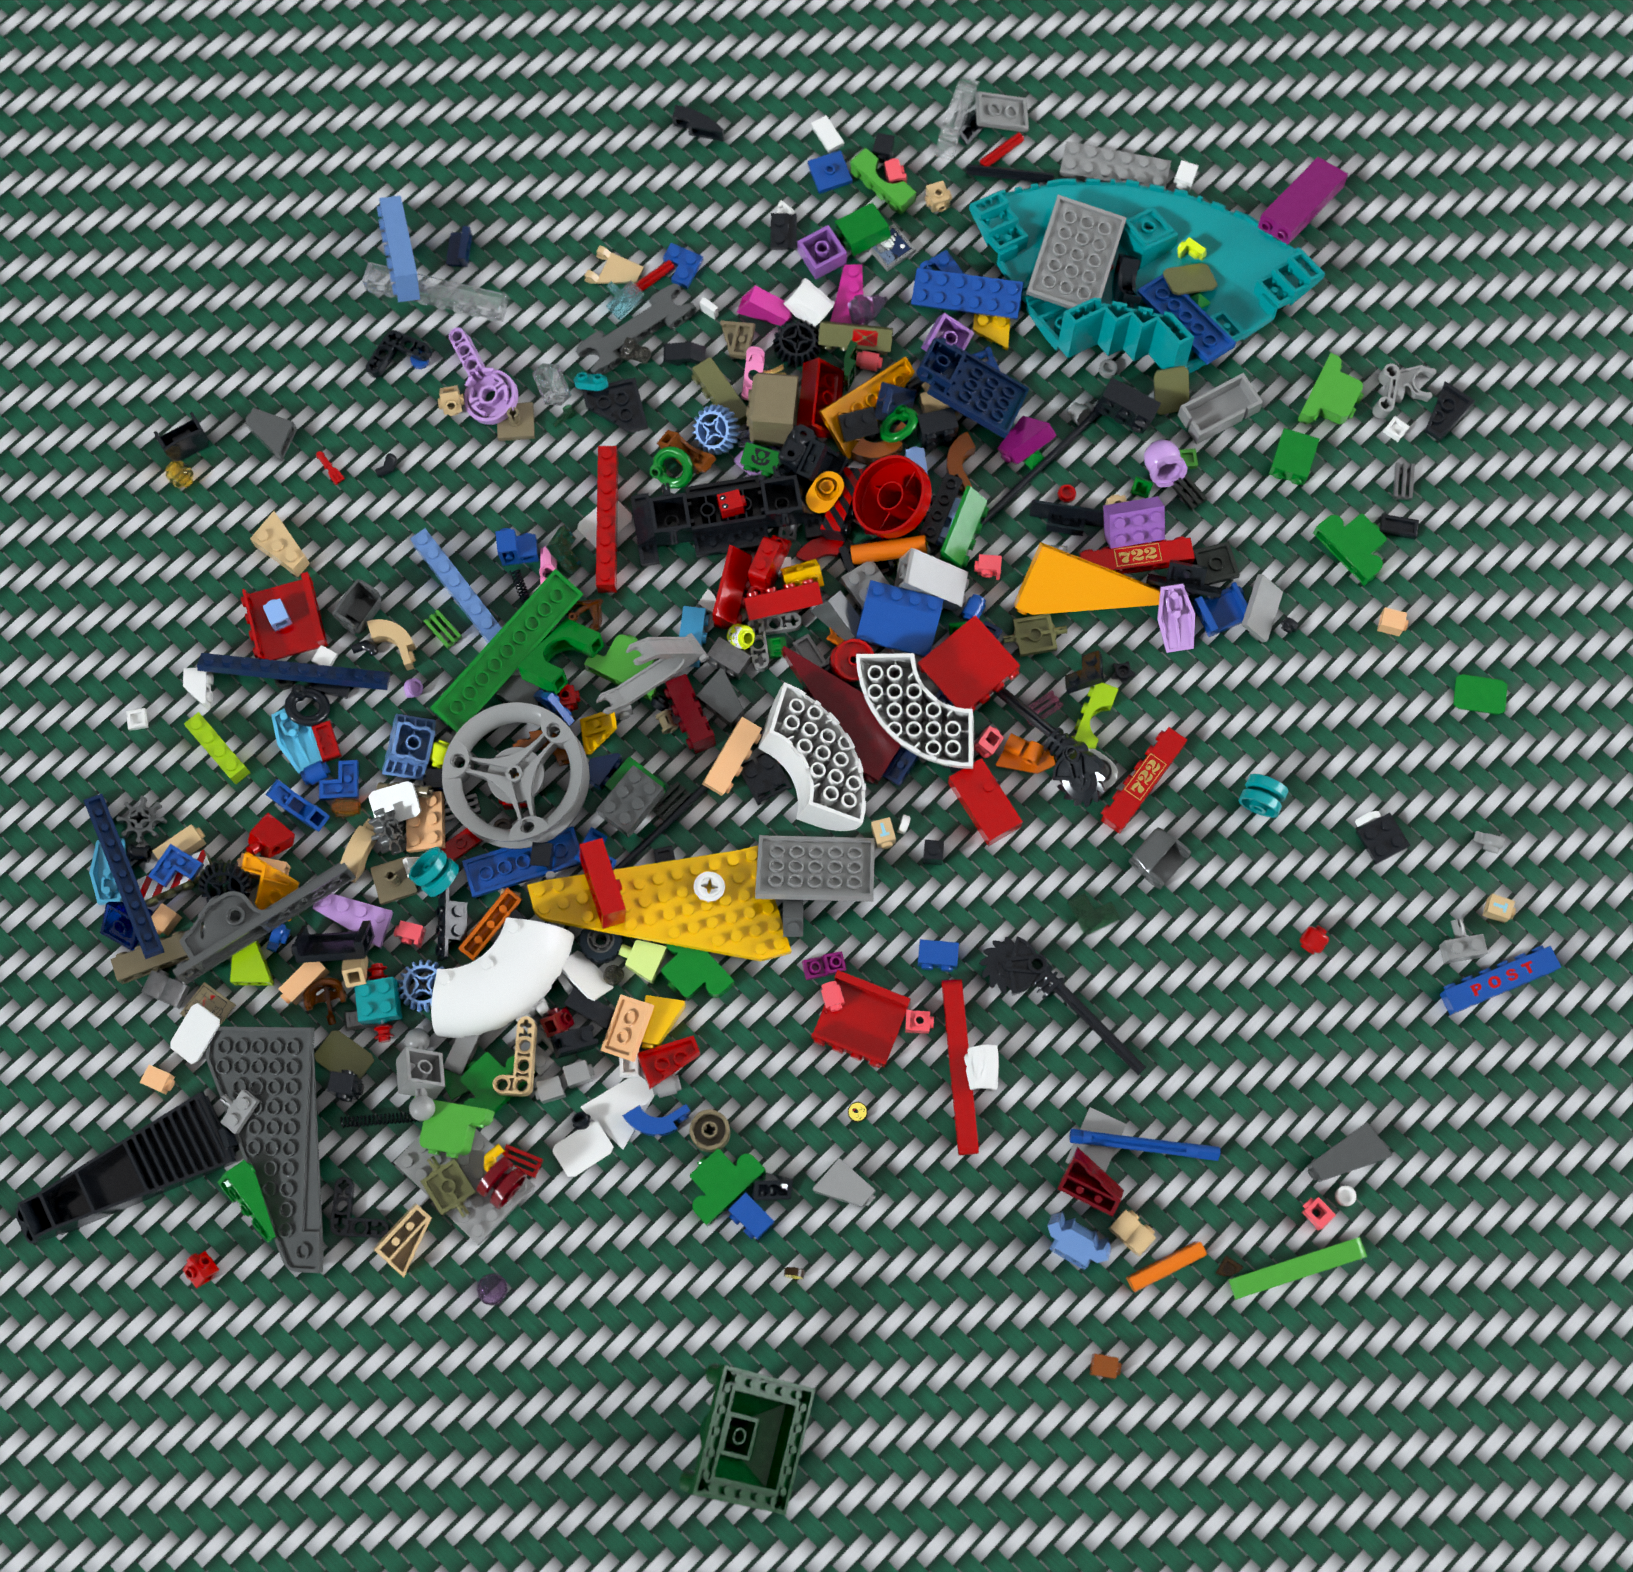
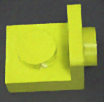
M1190 237L1186 241H1182L1177 248L1180 259L1183 258L1187 251L1192 258H1198L1201 261L1207 256L1206 249Z

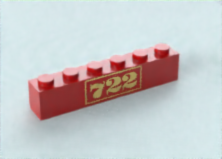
M1183 536L1177 537L1174 540L1167 541L1165 539L1154 543L1147 542L1112 549L1110 547H1103L1096 551L1087 549L1079 554L1080 558L1121 574L1169 568L1170 560L1193 564L1195 559L1191 537L1185 538Z
M1170 727L1165 732L1162 730L1158 734L1156 745H1150L1145 752L1147 757L1144 761L1139 760L1134 767L1136 772L1133 776L1128 775L1123 782L1125 787L1122 791L1119 789L1112 797L1114 802L1111 806L1107 804L1101 812L1103 815L1101 821L1119 834L1187 742L1186 738Z

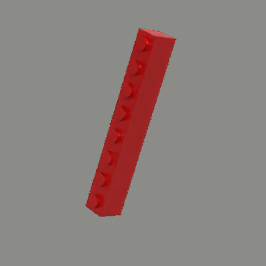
M598 446L596 587L598 593H617V446Z

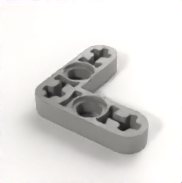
M777 614L748 622L749 627H754L755 623L761 626L758 627L759 635L755 636L754 642L761 640L764 643V646L760 649H756L753 644L750 647L755 670L763 672L769 667L766 635L799 630L802 625V619L799 614ZM792 618H795V621H798L794 626H792L791 623H788L791 622ZM782 619H785L786 627H783ZM773 620H777L780 623V626L776 629L769 626ZM761 653L762 660L766 661L763 663V666H760L759 663H757L759 662L758 654Z

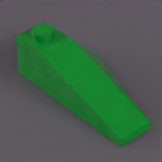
M243 1160L225 1172L217 1183L233 1203L236 1201L239 1203L241 1213L252 1218L253 1226L269 1243L275 1237L255 1175V1169L251 1163Z

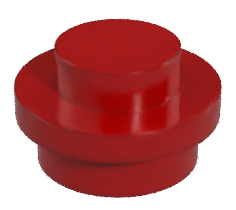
M1071 485L1061 486L1058 490V498L1064 503L1072 502L1076 498L1075 488Z

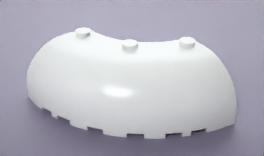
M914 653L856 654L857 672L865 700L879 724L894 740L910 752L928 761L949 767L973 769V709L954 707L938 700L923 685L917 672Z
M784 682L767 717L758 749L775 758L790 775L798 798L797 820L828 830H855L863 824L866 810L864 771L860 758L858 759L855 752V746L848 733H845L839 725L840 722L831 712L828 713L819 701H814L805 695L804 691Z
M506 917L498 939L485 954L461 967L437 969L431 1003L432 1025L436 1035L442 1038H463L464 1036L482 1035L485 1032L500 1029L517 1017L520 1018L533 1008L534 1004L550 991L551 985L560 976L561 969L566 959L568 960L575 936L570 931L555 925Z

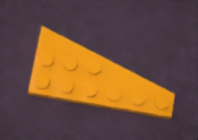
M907 357L901 358L818 412L841 453L848 457V459L851 457V451L861 438L844 442L837 416L869 407H874L875 410L881 382L904 387L915 373Z

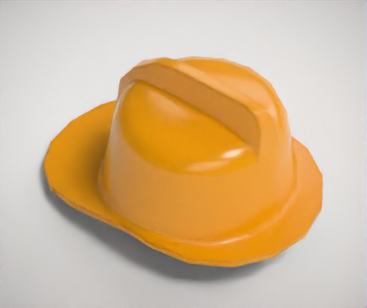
M826 471L815 479L806 495V503L813 512L825 513L833 507L844 489L842 477L833 471Z

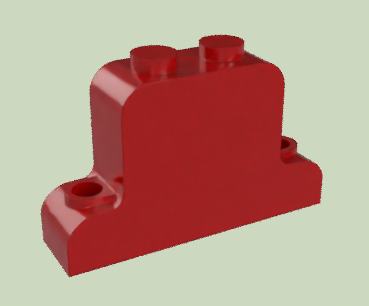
M773 535L771 538L763 537L748 571L750 587L747 593L754 591L765 593V589L774 587L781 566L792 546L790 540Z

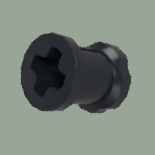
M130 844L128 846L127 857L129 862L134 860H144L145 863L150 862L152 855L150 845L135 847L133 844Z

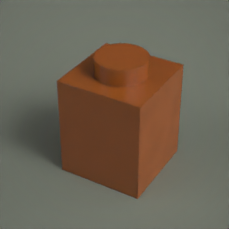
M1094 1353L1092 1354L1089 1375L1116 1379L1117 1375L1120 1376L1122 1363H1118L1119 1358Z

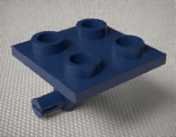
M881 382L874 410L876 419L884 421L888 415L902 404L908 408H913L917 391ZM897 420L893 424L899 425L902 421Z

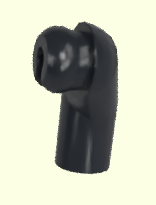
M387 454L384 465L375 469L378 478L395 470L397 457L394 454Z

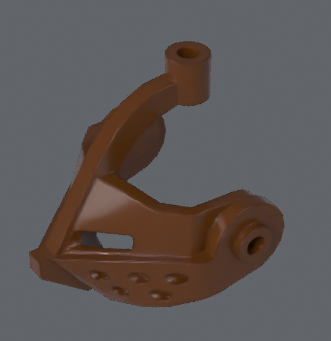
M600 598L577 601L566 614L577 607L583 606L575 613H570L569 619L577 621L581 613L590 610L593 623L588 628L598 631L602 624L601 605L603 600Z
M321 978L310 984L305 990L304 1007L307 1011L313 1010V1005L316 1003L327 1002L328 1016L326 1018L329 1025H334L336 1020L333 1015L331 1000L340 998L341 1003L347 1001V994L339 980ZM328 987L334 988L336 991L329 990ZM324 988V991L317 996L316 993Z

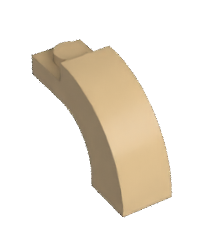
M382 619L367 621L374 643L389 642L396 645L400 650L407 671L415 669L413 662L416 660L413 650H416V647L407 631L392 621Z
M369 818L363 826H358L341 859V864L345 863L354 873L356 878L351 881L354 883L365 871L368 855L378 839L374 841L371 839L376 833H374V827L368 823L371 820Z

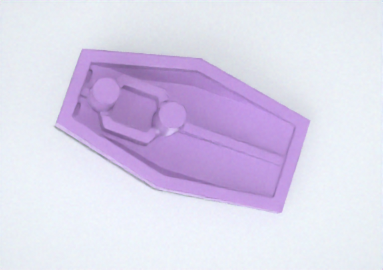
M1181 583L1161 586L1157 620L1166 653L1194 649L1195 612L1184 585Z

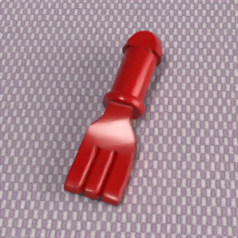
M317 451V459L323 464L324 469H328V475L334 484L337 485L345 478L337 468L332 467V463L327 459L325 453Z

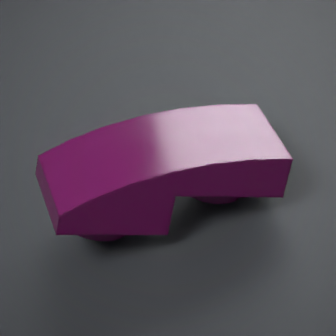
M842 951L802 961L806 981L836 974L837 970L842 972L847 970Z

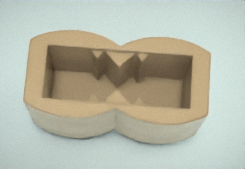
M1124 1210L1108 1229L1139 1257L1156 1239L1153 1235L1155 1231L1147 1224L1143 1226L1138 1221L1140 1219L1139 1216L1132 1210L1129 1212Z

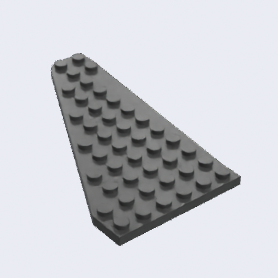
M219 1027L206 1048V1061L220 1098L227 1094L232 1100H235L241 1090L246 1089L260 1101L240 1133L235 1134L244 1160L247 1163H251L255 1169V1175L274 1230V1240L282 1261L293 1272L323 1273V1231L314 1062L315 1028ZM223 1103V1106L227 1113L228 1106Z

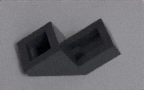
M693 342L664 344V362L680 366L686 361L699 364L706 360L705 346Z

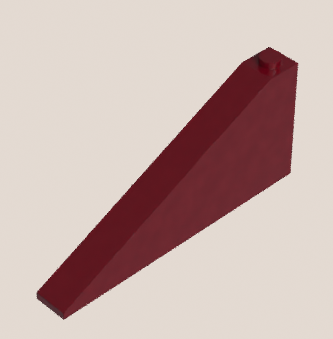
M784 646L782 648V656L809 697L814 701H819L828 713L831 712L840 722L839 725L844 732L850 736L855 746V752L858 759L860 758L863 767L864 780L869 784L874 783L878 785L883 774L902 746L879 724L862 692Z

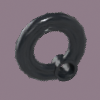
M297 684L292 687L291 693L286 698L284 708L287 716L294 723L300 726L311 727L319 725L326 720L330 714L331 705L323 692ZM305 698H312L318 703L319 710L314 715L304 716L297 711V702L303 701Z

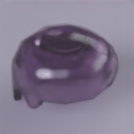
M490 1273L484 1275L479 1280L476 1290L478 1298L484 1304L493 1306L503 1301L508 1287L506 1280L501 1275Z

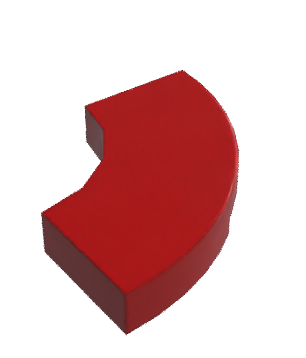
M825 537L816 538L799 550L796 559L806 562L813 559L819 560L826 556L838 557V548L842 547L845 541L828 540Z

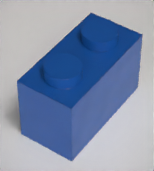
M920 939L918 966H921L923 970H933V968H941V971L944 972L956 970L959 943Z
M746 1192L729 1209L731 1220L737 1225L741 1223L745 1227L744 1233L750 1239L755 1237L758 1240L775 1223Z

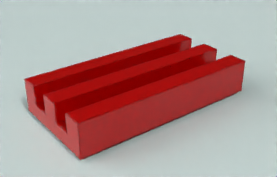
M507 1144L502 1153L506 1158L535 1169L534 1172H530L514 1165L528 1176L536 1178L543 1162L542 1158ZM509 1150L513 1151L517 1154L537 1161L538 1163L537 1165L532 1164L528 1161L508 1154Z

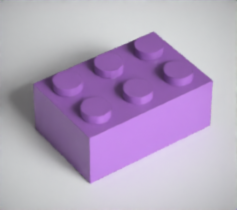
M1158 496L1103 506L1104 538L1111 549L1165 540V506Z

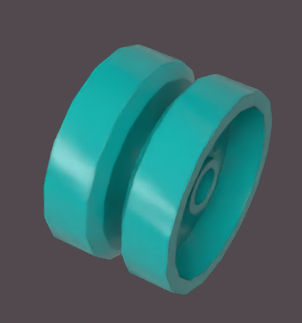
M1250 774L1245 783L1247 789L1242 791L1238 800L1239 803L1258 815L1271 818L1277 817L1282 808L1280 802H1284L1289 792L1287 787L1271 777L1261 774Z
M433 847L416 860L409 872V879L416 885L421 886V889L428 896L434 897L441 894L451 885L458 874L459 865L451 858H447V854L439 847Z

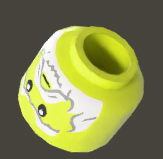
M732 625L727 632V641L739 649H748L752 646L755 639L753 629L747 625Z

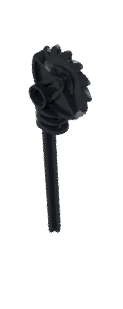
M1005 687L997 693L994 691L995 695L1048 737L1043 749L1046 752L1050 751L1051 756L1056 754L1055 759L1058 761L1053 770V780H1059L1062 783L1057 788L1066 793L1064 799H1074V806L1084 802L1085 807H1089L1092 800L1096 803L1099 802V792H1105L1101 781L1106 780L1105 775L1100 772V770L1106 768L1102 760L1094 753L1089 752L1088 746L1084 742L1076 741L1073 737L1069 738V734L1064 733L1060 727L1054 728Z
M1017 936L1014 944L1010 938L1005 937V944L1000 941H992L995 948L983 950V953L988 956L980 962L981 966H986L982 973V978L990 976L989 985L991 988H994L997 984L1003 994L1006 993V988H1009L1013 996L1026 991L1031 985L1032 988L1037 986L1039 988L1037 993L1042 991L1044 993L1042 996L1044 1000L1051 993H1057L1137 1075L1146 1068L1064 985L1065 979L1063 977L1058 979L1056 977L1057 971L1051 972L1053 967L1047 962L1046 958L1041 954H1036L1034 948L1026 940ZM1032 962H1040L1042 968L1038 970L1034 969L1032 967Z

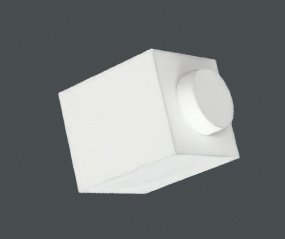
M1181 160L1172 188L1185 190L1189 193L1198 165Z

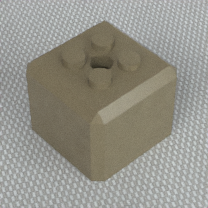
M758 372L753 376L752 390L748 392L749 406L746 408L750 441L755 445L782 447L797 423L799 405L798 376Z

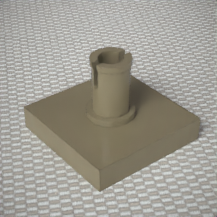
M533 402L517 403L516 407H513L514 411L510 407L507 410L508 418L497 423L498 441L535 439Z
M406 857L370 868L381 905L419 894L416 884L407 878L403 859Z

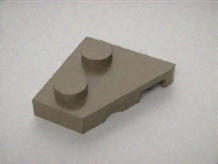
M721 320L720 324L730 357L746 359V351L752 345L756 328L755 324Z

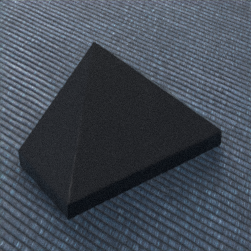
M976 109L957 119L956 132L965 145H968L984 128L983 126H977Z
M765 1172L754 1179L752 1199H791L793 1180Z

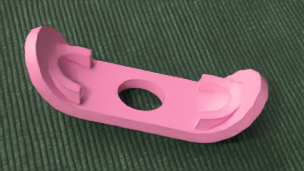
M751 346L746 351L741 398L747 401L748 392L752 390L753 380H750L748 377L749 372L756 370L763 373L765 354L761 348Z

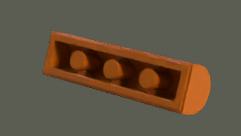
M925 535L857 544L850 547L854 565L865 562L899 559L910 548L928 554Z
M507 887L458 949L474 961L503 925L506 917L510 916L523 899Z
M1195 1241L1127 1276L1126 1279L1132 1290L1137 1292L1207 1256L1202 1242Z

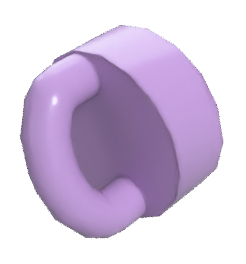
M408 679L404 683L406 697L414 698L422 694L423 685L419 679Z

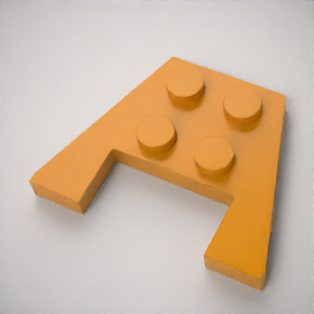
M244 853L241 869L261 875L255 905L260 910L268 908L299 888L300 882L251 853Z

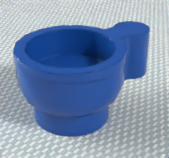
M284 924L273 929L266 949L276 953L280 943L286 944L291 930L287 929Z

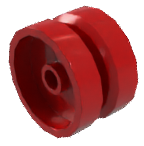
M849 639L838 644L832 650L829 657V666L832 673L844 682L858 681L856 654H874L872 648L860 639Z

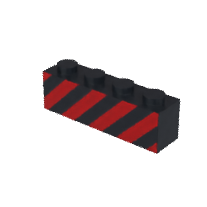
M844 467L841 474L844 489L833 507L826 512L820 528L825 539L846 542L848 535L851 533L853 521L856 519L853 511V493L864 469Z

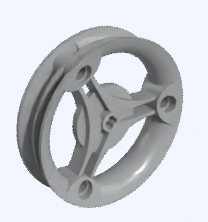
M522 702L496 705L483 710L469 719L453 737L446 751L442 766L444 795L455 817L481 840L491 845L508 849L530 848L533 842L546 843L561 834L570 826L581 811L587 797L590 780L589 764L585 750L568 725L553 712L534 704ZM529 723L540 726L543 732L526 748H508L492 759L476 758L471 753V750L480 739L494 729L504 725ZM560 731L557 737H552L554 732ZM549 740L550 743L537 756L535 753ZM557 748L565 749L570 762L569 785L558 807L548 817L542 819L536 815L534 797L540 792L544 784L545 769L543 765ZM463 761H465L464 766L461 767V768H458L459 765H460V763L463 762ZM474 764L489 767L488 772L474 770ZM516 773H519V776H515L516 778L514 779V774L517 775ZM470 776L486 780L491 792L499 800L513 804L518 821L511 829L492 826L480 819L472 811L465 799L462 784ZM527 802L530 816L524 818L520 804ZM534 825V829L527 833V828Z

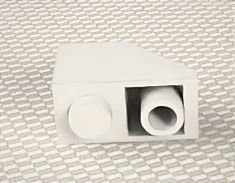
M183 668V687L206 709H210V704L213 702V692L211 691V685L214 683L213 674L211 672L197 671V668Z

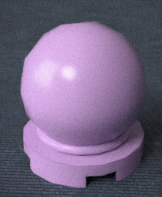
M1163 439L1154 441L1145 450L1144 464L1150 472L1152 481L1158 487L1173 486L1174 481L1180 477L1183 479L1187 474L1186 463L1181 458L1178 447L1171 441Z

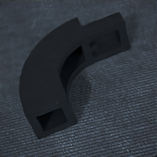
M1119 254L1114 273V301L1126 303L1129 307H1134V304H1140L1142 299L1136 292V277L1140 260L1135 256Z

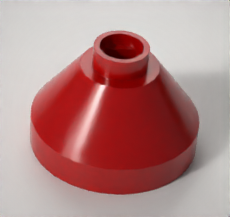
M890 455L876 460L865 469L854 489L853 511L857 521L863 528L882 538H897L909 533L923 520L930 506L932 496L930 479L920 465L905 456Z

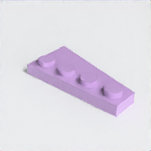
M330 894L313 905L315 911L350 931H359L362 922L370 920L375 936L372 944L381 949L393 915L392 910L335 894Z

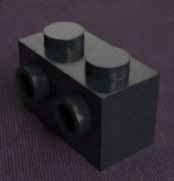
M343 1069L341 1073L331 1071L327 1091L341 1101L352 1102V1099L358 1100L359 1095L362 1096L364 1084L357 1077V1074H353V1071Z

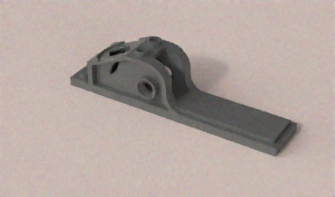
M339 862L264 910H260L240 892L230 891L220 896H214L197 915L198 919L191 929L186 931L179 942L189 960L178 963L177 968L173 969L174 974L186 984L192 982L273 931V929L281 926L356 878L354 873L345 863L341 864Z

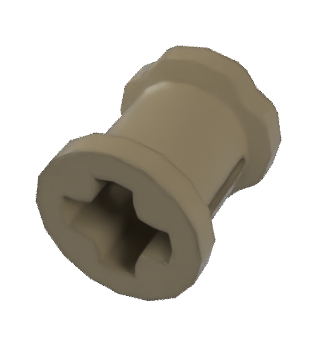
M664 710L655 716L662 726L661 731L663 734H669L678 729V725L674 723L671 716V710Z

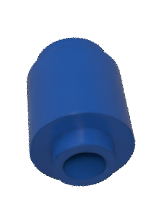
M977 594L969 597L961 612L963 619L969 621L975 615L980 618L986 607V600Z
M319 760L303 768L304 770L300 772V775L306 785H314L319 780L328 778V773L331 771L326 762L323 763Z

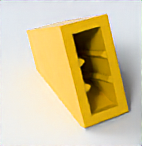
M646 995L645 1002L654 1005L641 1042L642 1048L651 1049L661 1045L686 1007L685 1001Z

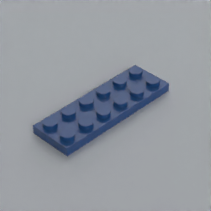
M917 268L911 305L1018 320L1024 282Z
M1163 274L1137 289V293L1142 297L1141 300L1149 308L1153 309L1154 313L1164 315V311L1172 312L1194 336L1191 349L1206 364L1211 363L1235 348L1236 342L1187 294H1172Z
M574 827L566 828L561 834L546 842L552 843L554 846L552 870H548L544 866H532L530 864L532 847L523 849L501 848L463 860L462 863L472 897L477 898L546 876L548 871L556 873L581 865L579 861L574 859L579 850Z

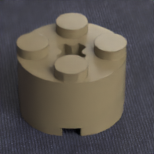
M712 1109L697 1113L689 1127L693 1143L704 1152L721 1150L729 1142L731 1135L726 1117ZM708 1127L715 1129L713 1135L705 1133L708 1131Z

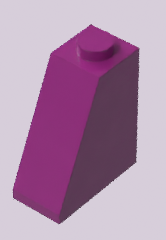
M1022 416L997 449L1005 462L1019 464L1054 439L1056 433L1049 423Z

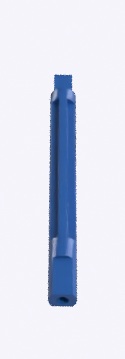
M1071 1129L1069 1134L1070 1143L1114 1147L1218 1161L1220 1156V1147L1106 1134L1079 1129Z

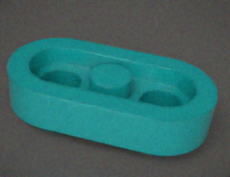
M580 372L574 377V384L577 389L600 391L608 387V380L602 374Z

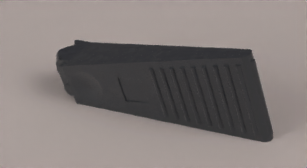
M203 1091L199 1092L47 1188L17 1203L16 1219L27 1242L33 1244L51 1239L59 1234L64 1235L236 1163V1154L233 1147L224 1148L218 1131L223 1126L209 1097L205 1096Z

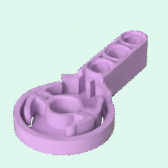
M456 327L452 329L449 333V339L468 374V380L465 383L467 388L464 394L467 412L482 424L492 425L504 421L508 418L507 410L512 407L514 411L513 407H516L518 402V389L515 382L502 371L486 368L471 338L461 328ZM495 391L494 398L491 401H485L487 394Z

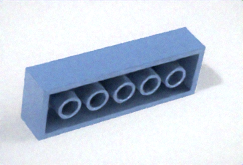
M401 195L379 198L380 206H377L378 217H382V219H378L380 230H384V232H381L382 242L387 244L384 245L385 256H389V258H386L388 269H392V271H389L390 281L394 282L392 284L393 295H397L398 302L419 300L417 270Z

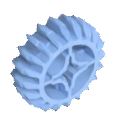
M711 405L710 407H704V411L698 412L700 417L694 418L697 421V424L692 425L696 427V431L692 432L697 436L694 441H699L698 447L703 448L704 452L721 455L722 453L729 452V449L734 448L733 443L738 442L735 437L740 435L737 432L740 426L736 425L739 419L733 418L735 413L729 412L730 408L723 407L722 405ZM718 415L713 422H709L711 417ZM720 437H723L724 439L722 440V442L716 445L715 442L718 441Z
M419 960L418 966L415 962H412L413 968L410 969L407 966L405 969L408 973L400 974L404 980H398V983L403 985L398 988L399 992H403L399 997L400 999H405L404 1004L406 1006L410 1004L411 1010L417 1007V1011L421 1012L424 1007L425 1011L429 1012L437 969L445 968L443 966L439 967L438 962L432 965L431 960H427L426 964H424L423 960ZM425 971L433 972L431 975L429 974L426 977H420L417 975ZM414 979L416 985L410 994V983ZM419 980L428 986L427 988L430 990V992L422 988ZM425 994L431 997L428 1000H416L417 997L420 998Z

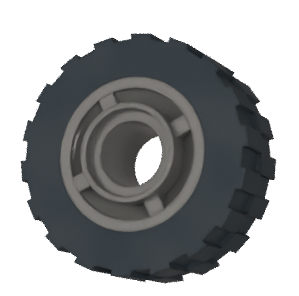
M583 929L579 937L582 953L591 962L606 964L611 960H615V957L619 956L618 952L623 943L621 935ZM602 937L607 941L604 945H598L596 940Z

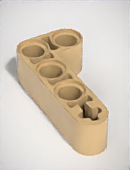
M522 1017L517 1023L513 1075H499L493 1080V1088L499 1095L525 1097L530 1095L533 1090L537 1025L531 1017ZM527 1023H529L532 1026L529 1027L527 1030V1034L529 1035V1037L526 1036V1030L523 1028V1026H526ZM525 1042H530L529 1050L522 1051L521 1045ZM528 1062L529 1068L525 1071H520L521 1063ZM502 1081H507V1088L504 1090H499V1083ZM521 1082H527L526 1090L519 1091L518 1085Z

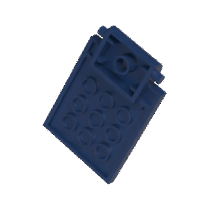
M936 337L932 340L917 369V376L920 380L930 384L927 394L1004 439L1007 437L1030 389L955 344L948 345L944 337L940 339Z

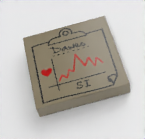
M204 982L180 1014L185 1017L191 1006L199 1003L220 1019L221 1026L236 1005Z

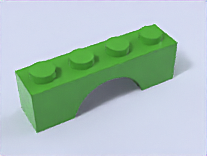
M864 148L850 161L851 173L854 177L860 178L868 189H872L879 199L886 201L893 211H897L901 215L916 202V192L904 181L887 183L880 179L876 173L878 158L867 148Z

